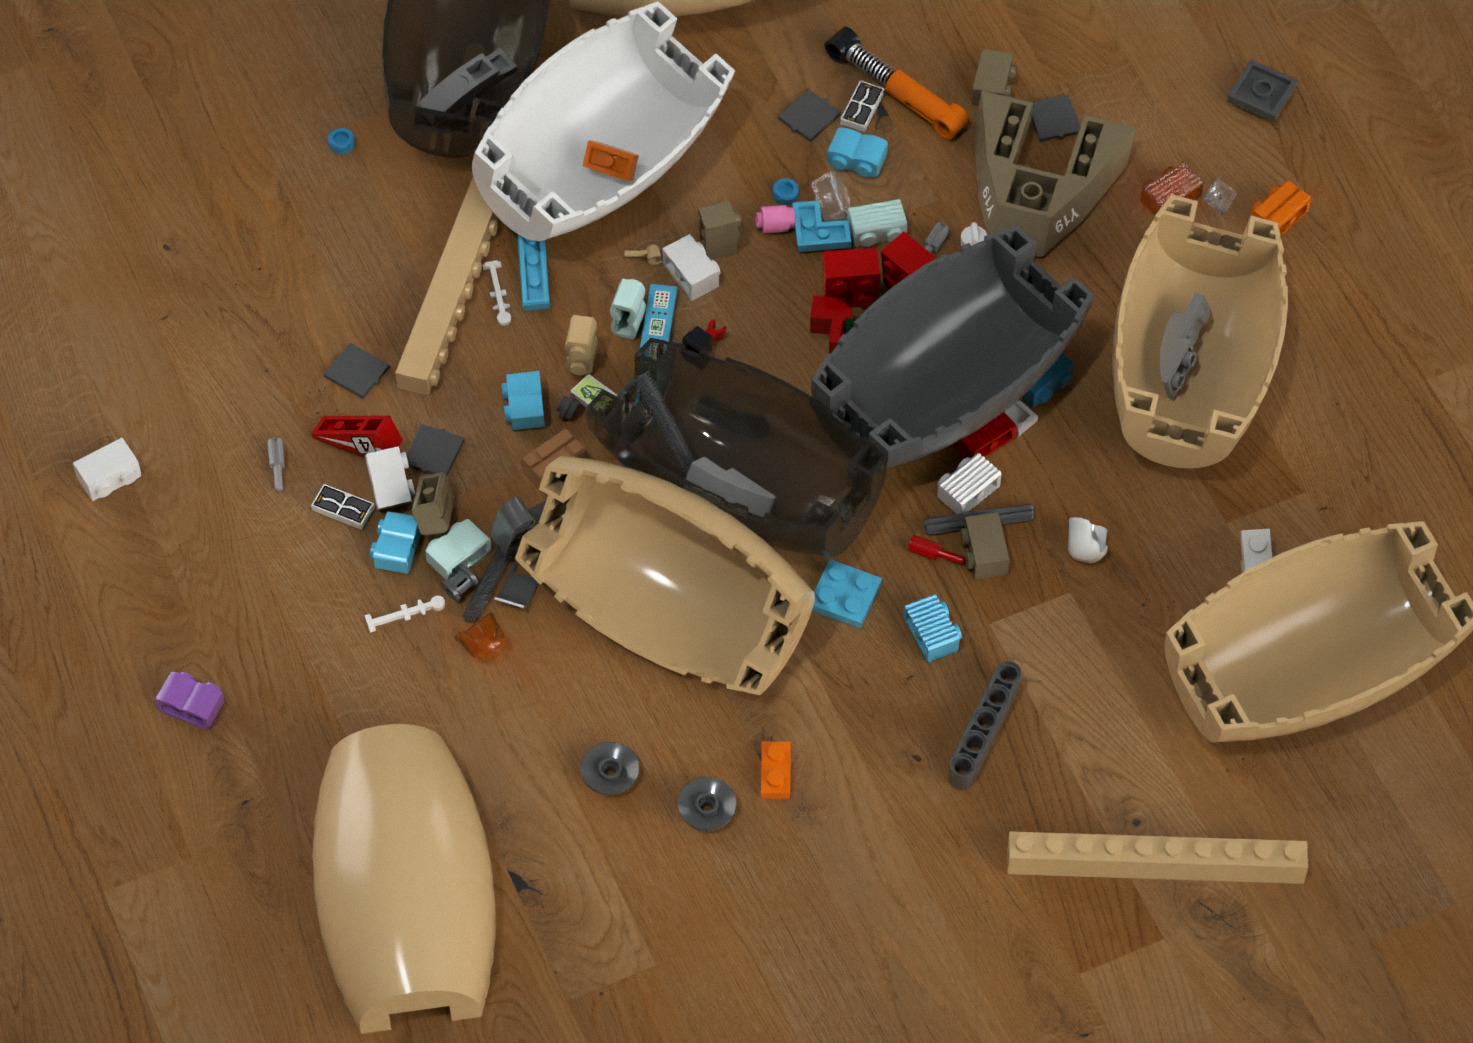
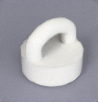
M976 222L971 223V226L965 228L961 233V246L970 243L972 246L983 241L984 236L987 235L986 231L979 227Z

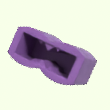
M171 672L155 698L157 710L173 718L182 719L201 729L209 730L224 704V697L221 689L213 683L196 682L195 678L186 672Z

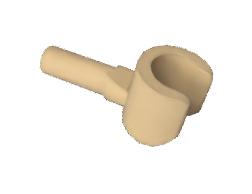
M654 244L642 251H624L625 257L647 258L648 263L653 266L660 265L663 262L660 248Z

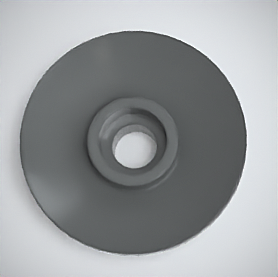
M601 743L592 747L585 754L581 763L582 778L590 789L599 794H620L630 789L639 776V761L635 753L621 743ZM614 771L616 774L606 775V772Z
M702 777L689 782L681 790L678 797V811L681 818L689 826L702 831H712L725 826L733 818L736 811V797L731 787L724 781L712 777ZM705 806H710L712 810L704 811L702 810V808Z

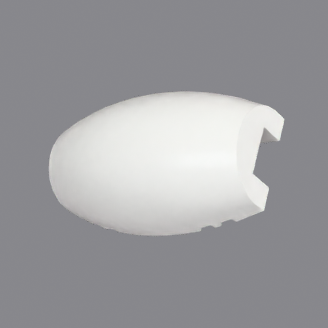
M660 2L629 11L627 16L618 20L613 18L607 21L605 26L597 30L593 28L548 58L511 95L510 100L504 108H501L492 125L488 127L475 151L472 172L477 188L494 214L515 233L529 240L543 241L592 223L634 199L655 183L682 157L702 133L717 110L735 70L717 54L713 55L703 64L672 36L677 18ZM595 140L638 154L639 157L633 181H626L583 167L588 141Z

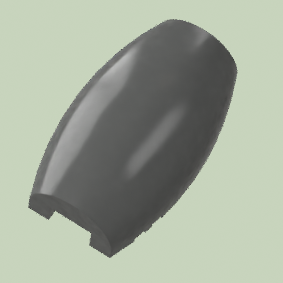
M1017 225L986 235L984 240L972 246L970 243L961 246L960 251L950 256L944 254L922 266L893 286L854 322V327L846 335H842L838 340L837 347L831 354H827L811 379V393L815 408L834 440L850 457L870 470L882 471L916 461L945 449L978 431L1023 397L1055 364L1073 340L1092 307L1094 294L1075 277L1061 286L1034 262L1036 242Z

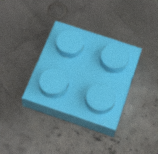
M830 559L814 591L815 601L812 611L861 629L882 585V578Z

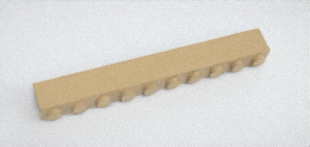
M474 177L395 374L398 389L429 396L432 386H437L440 377V365L446 363L448 357L447 347L449 342L453 343L457 333L456 324L458 321H462L465 313L466 299L470 300L472 296L473 280L480 276L482 257H487L490 248L489 239L491 236H495L497 232L498 217L483 199Z
M1009 832L1007 847V874L1304 884L1308 871L1307 841Z

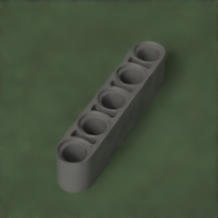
M1004 661L997 666L951 758L948 779L951 786L955 789L966 790L973 785L1019 692L1022 672L1019 665L1015 662ZM1003 678H1011L1013 680L1005 681ZM997 700V701H1000V702H1002V703H1001V704H994V703H992L991 701ZM986 723V724H989V725H991V726H989V727H982V726L979 725V724ZM975 746L979 749L970 750L968 747ZM957 770H966L968 773L961 774Z

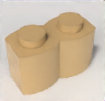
M573 315L570 320L565 344V353L567 354L566 368L575 375L591 374L598 345L596 336L597 322L593 317Z

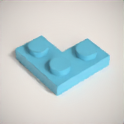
M819 201L792 203L795 213V235L798 252L851 248L849 220L822 222Z

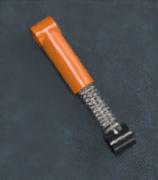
M842 27L825 42L824 47L830 58L838 63L845 60L856 65L857 68L863 70L864 73L870 75L871 78L877 80L881 85H884L887 93L930 122L937 134L946 140L952 139L969 123V116L960 105L955 103L949 105L903 71H895L891 66L889 67L888 64H885L884 61L882 62L881 59H878L877 56L875 57L874 54H871L870 51L868 52L867 49H864L863 46L861 47L858 35L851 28Z

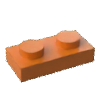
M589 140L583 167L626 181H633L639 155L595 140Z
M762 741L761 798L790 799L791 742Z

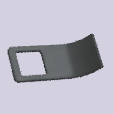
M514 560L500 594L494 599L526 608L534 595L538 582L534 578L515 573L518 562Z

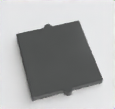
M808 89L778 116V120L790 127L793 133L797 132L811 142L841 115V112L830 105L826 98L822 99Z
M1069 95L1051 99L1046 97L1045 100L1032 102L1031 120L1040 142L1057 138L1062 140L1063 137L1079 133L1080 124Z
M350 343L340 356L334 358L335 362L324 373V377L364 399L374 386L379 385L380 378L390 367L389 364Z
M422 424L406 455L409 467L422 471V474L443 472L448 475L464 442V437L448 433L444 428L439 430Z

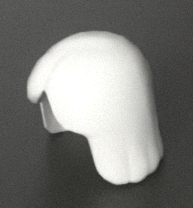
M1070 517L1067 544L1070 556L1082 563H1094L1101 560L1108 550L1106 545L1107 529L1091 524L1087 519Z

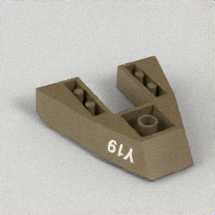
M982 91L973 133L978 199L987 235L1017 225L1036 242L1035 252H1038L1036 256L1043 257L1085 219L1126 169L1134 145L1136 127L1084 115L1065 176L1017 165L1031 124L1033 103Z

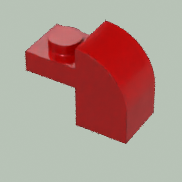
M813 295L810 333L830 335L829 354L837 347L838 340L842 335H846L845 318L854 317L852 310L840 299Z

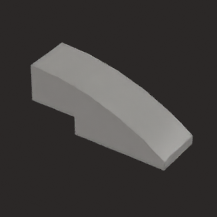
M706 457L691 463L683 485L715 504L762 521L768 519L776 496L734 468L725 471Z

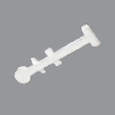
M501 261L485 262V264H482L483 270L490 269L495 290L490 292V297H496L498 303L493 306V310H499L500 312L497 315V322L501 326L509 325L511 315L505 309L510 307V305L503 303L502 296H506L507 293L506 290H500L496 268L501 267Z
M434 596L430 602L423 604L421 599H419L417 606L407 608L406 604L400 605L401 611L372 619L371 615L367 614L365 619L371 633L376 631L375 626L401 618H405V621L411 619V615L418 613L425 615V611L431 609L441 611L445 607V600L441 596Z

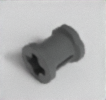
M462 564L455 575L448 581L443 580L440 584L449 597L458 602L461 599L460 595L471 586H476L479 582L471 570Z

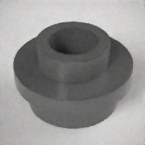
M571 393L569 398L565 395L557 408V411L561 412L559 418L563 419L565 417L571 420L580 400L576 399L573 393Z

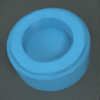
M346 128L333 130L328 136L330 150L340 155L351 152L355 146L354 134Z
M788 178L777 180L772 187V197L775 202L781 205H790L796 202L799 197L798 184Z

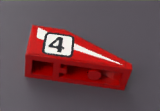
M390 415L323 416L311 433L314 439L364 458L367 453L398 447L403 442Z

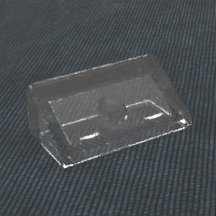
M832 170L811 182L816 201H819L823 221L847 220L848 208L852 206L842 178Z

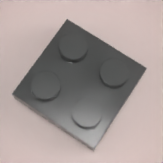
M1250 60L1228 94L1227 102L1275 122L1296 89L1298 80L1254 60Z

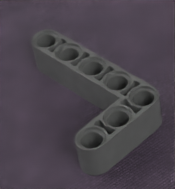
M515 497L499 508L490 535L505 558H510L517 554L522 536L539 523L546 500L527 509L521 498Z

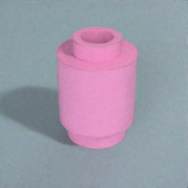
M786 205L760 207V211L755 213L756 228H761L762 233L788 232L789 229H794V208H787Z

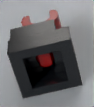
M715 319L709 321L706 331L696 326L682 340V353L702 367L710 361L712 342L721 340L726 336V326H723L720 330H714L716 325Z

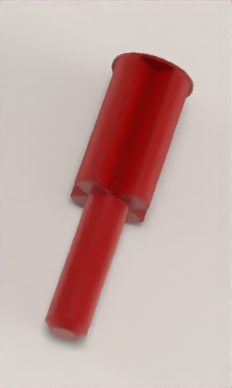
M913 535L909 541L908 551L934 560L938 556L961 565L965 562L964 556L941 549V544L916 535Z

